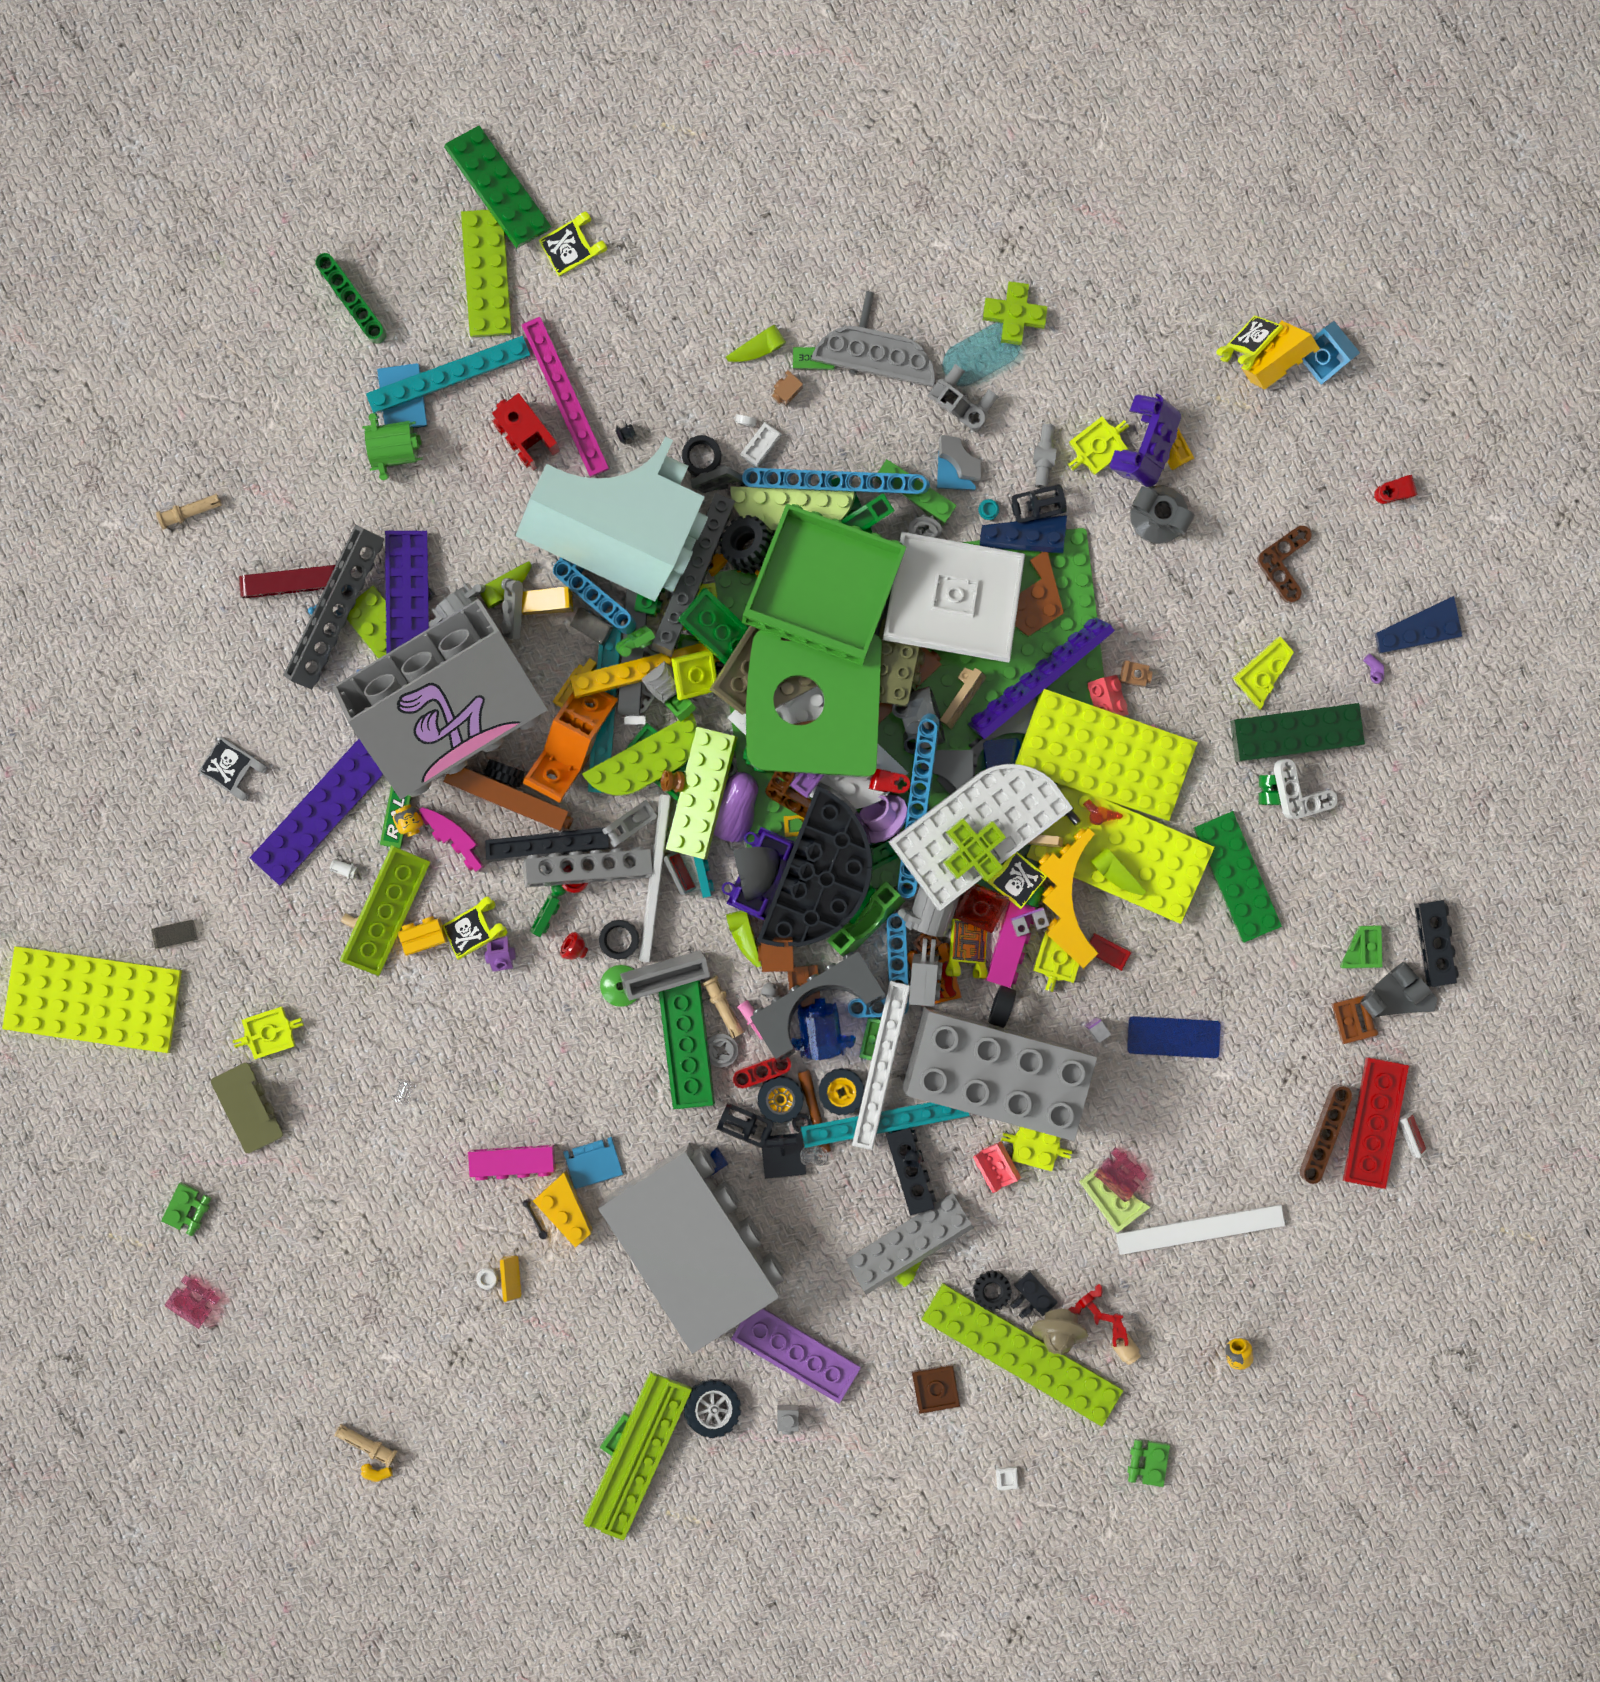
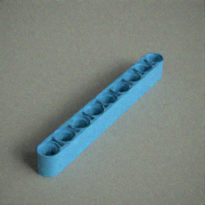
M748 468L742 476L745 485L757 488L924 494L930 487L928 478L918 474ZM756 472L758 480L753 484L750 481V475ZM773 473H776L779 478L776 484H772L770 481V476ZM793 474H797L799 477V482L796 485H793L790 481ZM817 474L820 481L818 485L813 486L811 478ZM835 475H838L840 478V484L837 487H834L831 483ZM855 476H859L861 479V484L857 488L852 485V479ZM876 477H880L882 484L876 489L873 486V480ZM896 478H901L903 481L900 489H895L893 486ZM921 478L924 486L921 490H916L914 482Z
M931 713L925 714L921 718L918 727L905 829L928 812L939 732V719ZM931 722L934 728L927 729L924 727V723ZM927 742L932 748L929 750L923 749L921 743ZM926 763L929 769L922 770L918 764ZM923 783L926 789L920 790L916 787V784ZM919 803L924 808L922 810H917L914 808L913 804ZM901 860L898 893L904 898H910L915 895L918 882ZM910 883L913 888L907 889L903 884Z

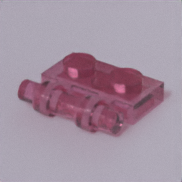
M1115 1147L1110 1152L1116 1158L1114 1162L1109 1157L1106 1158L1094 1175L1124 1202H1127L1140 1186L1134 1181V1178L1137 1177L1143 1181L1147 1175L1142 1171L1141 1166L1135 1165L1127 1158L1128 1155L1124 1151L1121 1152ZM1121 1164L1130 1171L1128 1174L1120 1168Z
M185 1275L181 1282L187 1286L186 1289L183 1291L179 1287L175 1288L164 1306L199 1329L212 1312V1309L206 1306L208 1301L216 1305L220 1298L210 1288L207 1290L201 1286L195 1278L191 1279ZM192 1291H195L202 1296V1299L198 1301L190 1294Z

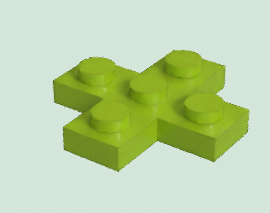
M1008 281L1006 300L985 298L982 320L1003 323L1000 343L1021 345L1024 326L1045 328L1047 306L1027 303L1029 284Z
M961 818L946 831L947 835L959 849L943 863L956 879L960 878L973 866L981 877L988 882L1003 869V866L990 851L1006 837L993 821H990L978 833H975L965 819Z

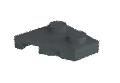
M726 465L718 466L713 471L700 473L698 477L690 479L692 488L701 493L728 489V484L735 482L745 486L742 478L743 475Z

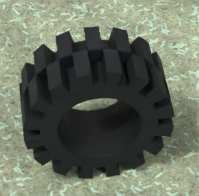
M489 759L484 772L486 776L516 787H520L525 774L522 770Z
M986 1271L985 1274L982 1273L979 1278H976L975 1285H973V1294L981 1307H984L985 1310L995 1311V1309L1001 1310L1004 1305L1008 1304V1300L1011 1299L1012 1289L1008 1279L1002 1273ZM989 1283H996L1000 1286L998 1297L991 1299L985 1295L984 1289Z

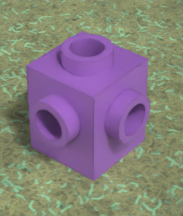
M508 936L497 938L487 943L485 961L486 964H490L492 972L513 969V960L516 959L515 948L510 947Z

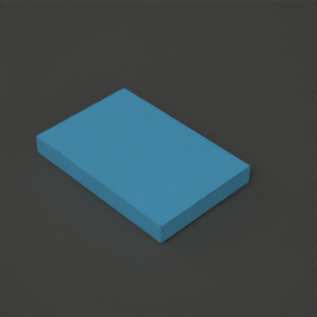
M419 363L377 369L379 387L381 388L421 373ZM424 396L383 411L384 424L416 421V424H412L413 428L427 427Z

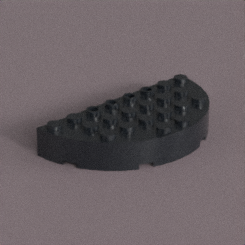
M821 782L818 783L758 936V942L784 947V942L772 941L774 937H793V942H788V946L800 947L822 941L838 932L853 918L862 905L869 889L874 858L867 827L858 811L844 796Z

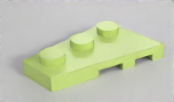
M1094 1169L1079 1181L1117 1233L1150 1208L1098 1169Z

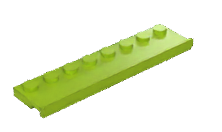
M652 1371L649 1372L583 1519V1524L586 1527H593L601 1530L604 1534L623 1541L625 1540L692 1389L690 1386Z

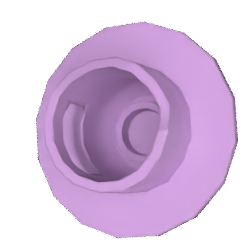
M880 795L879 798L882 800L861 809L860 816L867 827L871 843L886 841L895 834L900 833V829L906 821L908 811L906 802L901 797L896 795H887L886 797Z

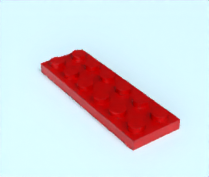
M1366 1057L1343 1181L1386 1189L1409 1065Z

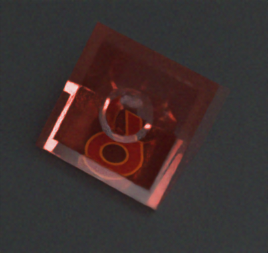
M974 884L960 895L953 918L993 933L1009 901V897Z

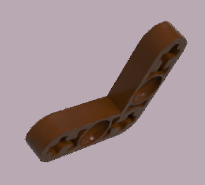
M1307 526L1296 527L1262 551L1257 557L1259 567L1280 597L1287 603L1298 601L1302 592L1299 585L1282 563V560L1310 541L1312 533ZM1298 530L1299 532L1304 531L1306 533L1304 536L1305 540L1301 538L1296 541L1297 547H1295L1291 539L1298 536ZM1281 542L1289 544L1290 550L1288 553H1282L1279 550ZM1263 555H1270L1272 557L1270 563L1273 566L1277 563L1279 567H1276L1271 572H1269L1268 569H1270L1271 566L1268 562L1265 564L1263 563ZM1276 571L1284 573L1285 579L1283 582H1277L1274 579ZM1288 580L1291 584H1288L1287 587L1290 590L1294 589L1296 591V593L1294 594L1295 598L1287 597L1286 594H1288V590L1286 587H1284L1283 589L1280 588V586L1286 584Z
M775 771L766 788V795L780 805L805 818L811 799L805 798L799 792L789 787L796 773Z

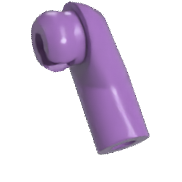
M1369 653L1363 659V662L1370 667L1371 681L1374 684H1379L1384 679V665Z

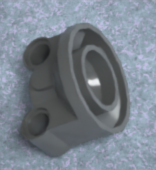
M1164 485L1149 488L1142 486L1130 509V521L1136 534L1143 540L1154 544L1168 543L1180 534H1185L1195 517V514L1188 510L1183 496L1175 489ZM1157 503H1165L1170 507L1171 516L1168 519H1160L1155 515L1154 508Z
M930 686L911 691L907 706L899 707L892 704L893 714L903 719L906 730L903 734V742L906 752L915 754L916 742H909V740H917L918 727L921 718L925 714L931 713L938 717L939 732L937 745L945 743L940 713ZM931 722L924 723L925 728H934V725ZM927 742L921 743L923 749L931 747Z

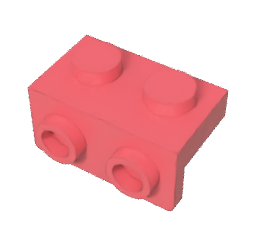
M1117 675L1087 683L1093 706L1121 716L1129 715L1127 703L1121 690L1122 685Z
M1001 1141L983 1148L973 1156L992 1193L1021 1179L1018 1170Z

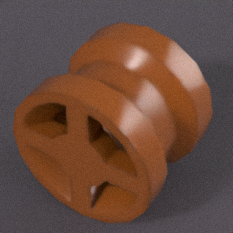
M665 770L662 773L661 788L663 791L674 790L675 792H681L685 783L683 772L677 771L672 773L669 770Z

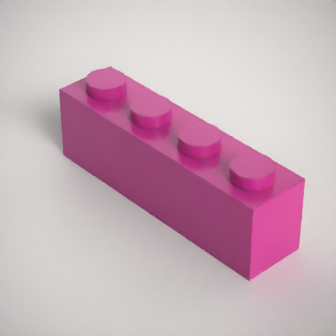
M1009 900L988 968L987 978H985L986 981L1011 988L1012 984H1016L1019 975L1016 969L1018 964L1022 965L1025 953L1022 952L1024 944L1028 945L1031 933L1017 937L1010 918L1033 911L1035 907L1024 905L1020 909ZM1031 914L1024 916L1029 929L1030 924L1034 925ZM1020 925L1018 927V931L1022 932L1024 930L1023 925Z
M554 1145L475 1149L468 1152L469 1177H475L477 1181L487 1180L488 1176H496V1179H507L509 1175L517 1174V1178L530 1177L531 1173H538V1176L543 1177L550 1176L551 1172L556 1170Z

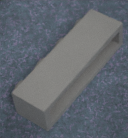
M700 950L620 974L623 988L629 1001L710 977L705 956Z

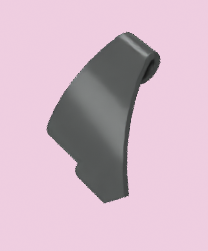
M1402 962L1384 976L1363 997L1360 1003L1372 1018L1393 1014L1435 1012L1437 997L1406 962Z

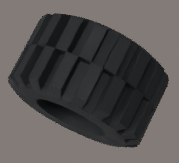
M746 515L744 518L740 516L738 520H732L731 525L724 528L726 531L721 534L722 540L719 541V545L722 547L720 551L723 557L736 570L745 574L747 572L752 574L755 573V570H761L774 533L758 517ZM754 539L752 545L749 548L743 550L745 544L748 541Z

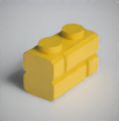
M434 916L422 919L423 924L415 926L414 923L402 926L403 930L398 932V936L406 956L448 942L440 918L434 919Z

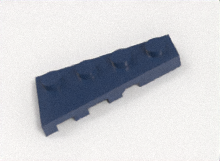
M1067 515L1041 518L1024 523L1014 521L982 525L980 546L1063 553Z
M1452 596L1375 633L1378 653L1381 654L1462 637L1455 598Z

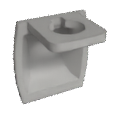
M665 661L642 678L647 689L662 703H665L677 694L673 668Z

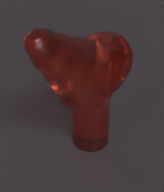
M1090 799L1083 803L1091 812L1089 819L1094 825H1101L1103 822L1123 817L1119 812L1101 806L1097 807Z

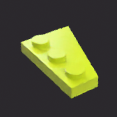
M1278 636L1232 679L1252 703L1261 710L1264 705L1263 702L1268 694L1271 693L1274 683L1279 675L1282 674L1294 652L1283 638Z

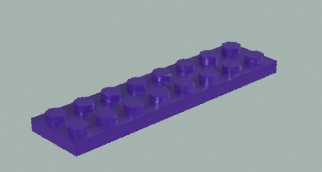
M385 531L386 654L429 629L427 531Z
M1098 618L1088 620L1084 624L1083 629L1071 634L1066 643L1053 649L1052 654L1048 658L1040 660L1036 664V668L1031 672L1023 674L1018 683L1006 688L1003 695L998 699L992 700L983 712L975 714L971 718V722L968 723L969 727L983 739H986L1115 631L1113 627Z
M360 739L351 746L249 857L279 886H282L383 776V773Z

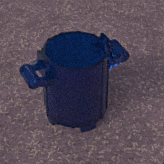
M825 998L815 999V1004L805 1007L798 1006L797 1013L801 1038H792L791 1042L794 1050L800 1051L801 1058L804 1056L810 1060L831 1059L840 1054L844 1056L846 1048L854 1046L856 1041L854 1035H841L836 1002L834 1004L826 1003Z

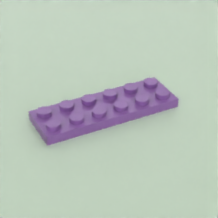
M765 1308L741 1322L731 1337L733 1341L840 1404L861 1369L860 1365Z

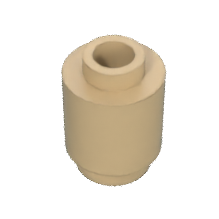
M1127 1333L1128 1346H1125L1124 1339L1122 1338L1117 1340V1347H1114L1112 1343L1111 1346L1122 1362L1130 1365L1137 1361L1141 1354L1139 1353L1140 1349Z

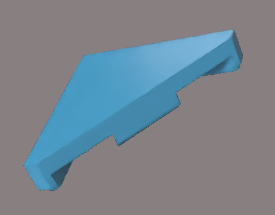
M938 450L937 489L975 491L976 486L970 480L959 479L955 467L946 459L940 458Z

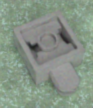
M923 938L922 954L913 955L910 1005L934 1007L935 1000H939L941 983H937V980H941L942 962H938L939 956H935L936 939L931 941L930 955H926L927 939Z

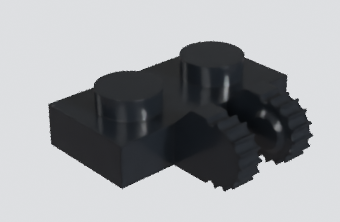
M1027 1271L1014 1283V1286L1021 1294L1010 1306L1013 1309L1017 1308L1025 1298L1030 1302L1019 1314L1022 1319L1032 1312L1034 1308L1043 1317L1046 1312L1058 1303L1030 1271Z

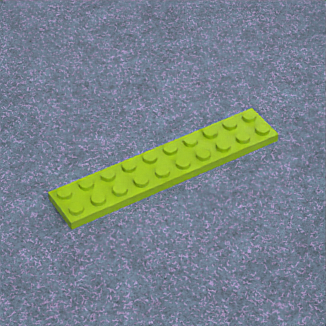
M944 1283L940 1285L921 1318L922 1321L1103 1427L1123 1392V1389L1066 1355L1049 1352L1044 1342L990 1310H985L984 1307H981L975 1301Z

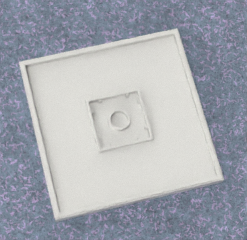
M901 532L900 542L906 546V550L891 589L883 640L1009 663L1025 554Z

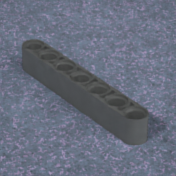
M627 589L625 610L636 620L635 630L647 625V613L634 610L637 593ZM628 618L624 620V625L627 624ZM623 634V639H625L628 634ZM633 648L629 656H622L621 663L644 658V648ZM642 682L619 688L618 715L640 716Z

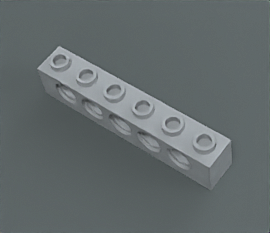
M644 847L631 848L632 851H623V848H616L607 853H603V850L590 851V854H582V852L576 851L569 853L568 856H561V853H552L548 857L540 858V855H529L522 863L525 888L650 878L653 874L650 849L644 850ZM624 859H631L634 867H627L624 864ZM603 861H611L613 869L605 868ZM589 862L592 865V870L586 871L582 863ZM564 863L569 864L572 871L569 873L564 872L561 865ZM547 865L551 869V873H542L540 867Z

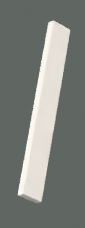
M660 795L651 861L653 874L649 878L639 961L649 962L651 957L670 795Z
M894 981L889 982L852 1146L873 1150L910 985Z
M1278 1204L1115 1234L1118 1251L1122 1255L1285 1226L1282 1206Z

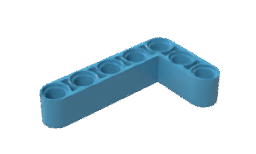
M560 557L553 567V574L624 634L632 633L636 629V620L623 607L582 574L585 570L584 568ZM568 569V573L564 576H561L562 572ZM583 581V585L580 588H576L577 584ZM598 594L597 599L591 601L592 596ZM613 606V610L610 613H606L607 608ZM628 618L627 624L621 626V622Z
M898 913L891 914L886 920L888 987L890 981L898 979L908 985L906 922L900 917L902 924L899 928H892L890 925L891 918L895 916L900 917ZM893 938H901L903 942L901 948L893 949L891 947ZM899 958L903 961V967L900 970L892 968V961ZM909 996L904 1015L907 1013L909 1009ZM853 998L848 1003V1011L853 1017H882L883 1011L879 1013L874 1012L872 1006L867 1008L859 998ZM886 998L881 1000L883 1004H885ZM855 1002L862 1003V1012H852V1004Z

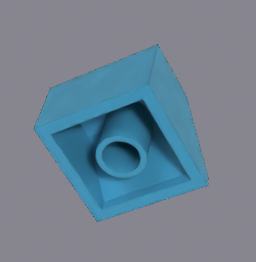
M1333 321L1313 337L1320 350L1316 353L1312 351L1302 360L1304 365L1322 385L1359 355L1360 352L1336 322Z

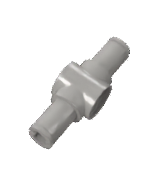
M1052 424L1042 425L1041 439L1034 450L1033 464H1035L1037 469L1035 487L1037 488L1047 487L1049 470L1055 465L1057 448H1054L1053 444L1054 425Z

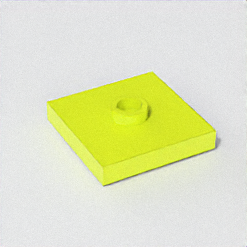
M704 650L671 658L677 698L679 700L712 693L709 689L716 680L717 675L714 654L711 651Z

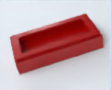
M1093 933L1089 941L1098 952L1095 956L1096 958L1120 971L1123 970L1132 952L1096 933Z

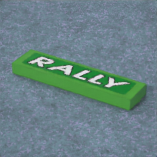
M392 786L390 788L380 845L388 847L393 845L401 849L404 834L398 832L393 816L396 814L395 810L410 804L411 796L407 795L400 800Z

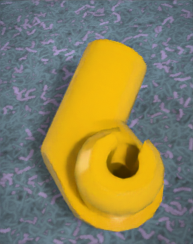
M369 1463L361 1466L362 1477L373 1482H379L393 1476L391 1467H385L377 1471L372 1469V1465Z

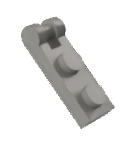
M505 578L501 583L502 588L505 590L502 604V636L510 639H520L523 585L520 581Z
M645 800L606 826L602 831L605 835L608 834L612 840L610 843L615 847L658 816L648 801ZM615 828H618L621 832L620 836L614 830Z

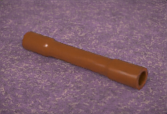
M810 1070L799 1072L798 1077L805 1095L812 1125L823 1123ZM830 1143L817 1146L819 1154L831 1151Z

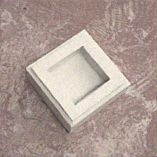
M626 715L624 717V724L647 723L646 715Z
M1016 1466L996 1468L997 1490L1019 1489Z

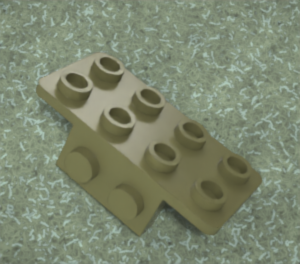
M885 618L881 622L879 632L882 642L879 702L907 706L911 691L916 689V685H920L921 673H919L920 665L924 664L925 653L919 646L883 640L886 624Z
M242 1063L211 1079L213 1089L245 1153L249 1154L283 1137V1131L274 1115V1108L267 1101L264 1095L265 1090L261 1083H258L249 1063Z

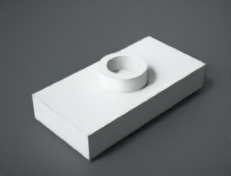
M764 422L741 452L740 457L755 468H758L782 434Z

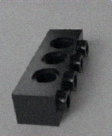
M1444 900L1414 903L1426 985L1436 987L1457 983L1456 978L1459 977L1457 966H1454L1453 960L1455 948L1451 945L1450 941L1452 928L1447 922V916H1449L1448 905L1444 903ZM1434 916L1438 919V925L1435 928L1430 925V920ZM1437 937L1441 939V946L1438 949L1433 945L1434 939ZM1440 958L1445 962L1442 969L1437 967V961Z
M909 1127L886 1132V1138L910 1216L934 1209L933 1203L937 1201L934 1191H929L927 1183L931 1182L928 1171L923 1170L920 1165V1167H917V1172L914 1175L907 1174L906 1168L908 1165L904 1163L905 1155L900 1153V1147L904 1144L911 1146L913 1153L917 1152L915 1142H918L915 1129L910 1130ZM915 1185L923 1186L924 1190L920 1195L912 1193V1188Z

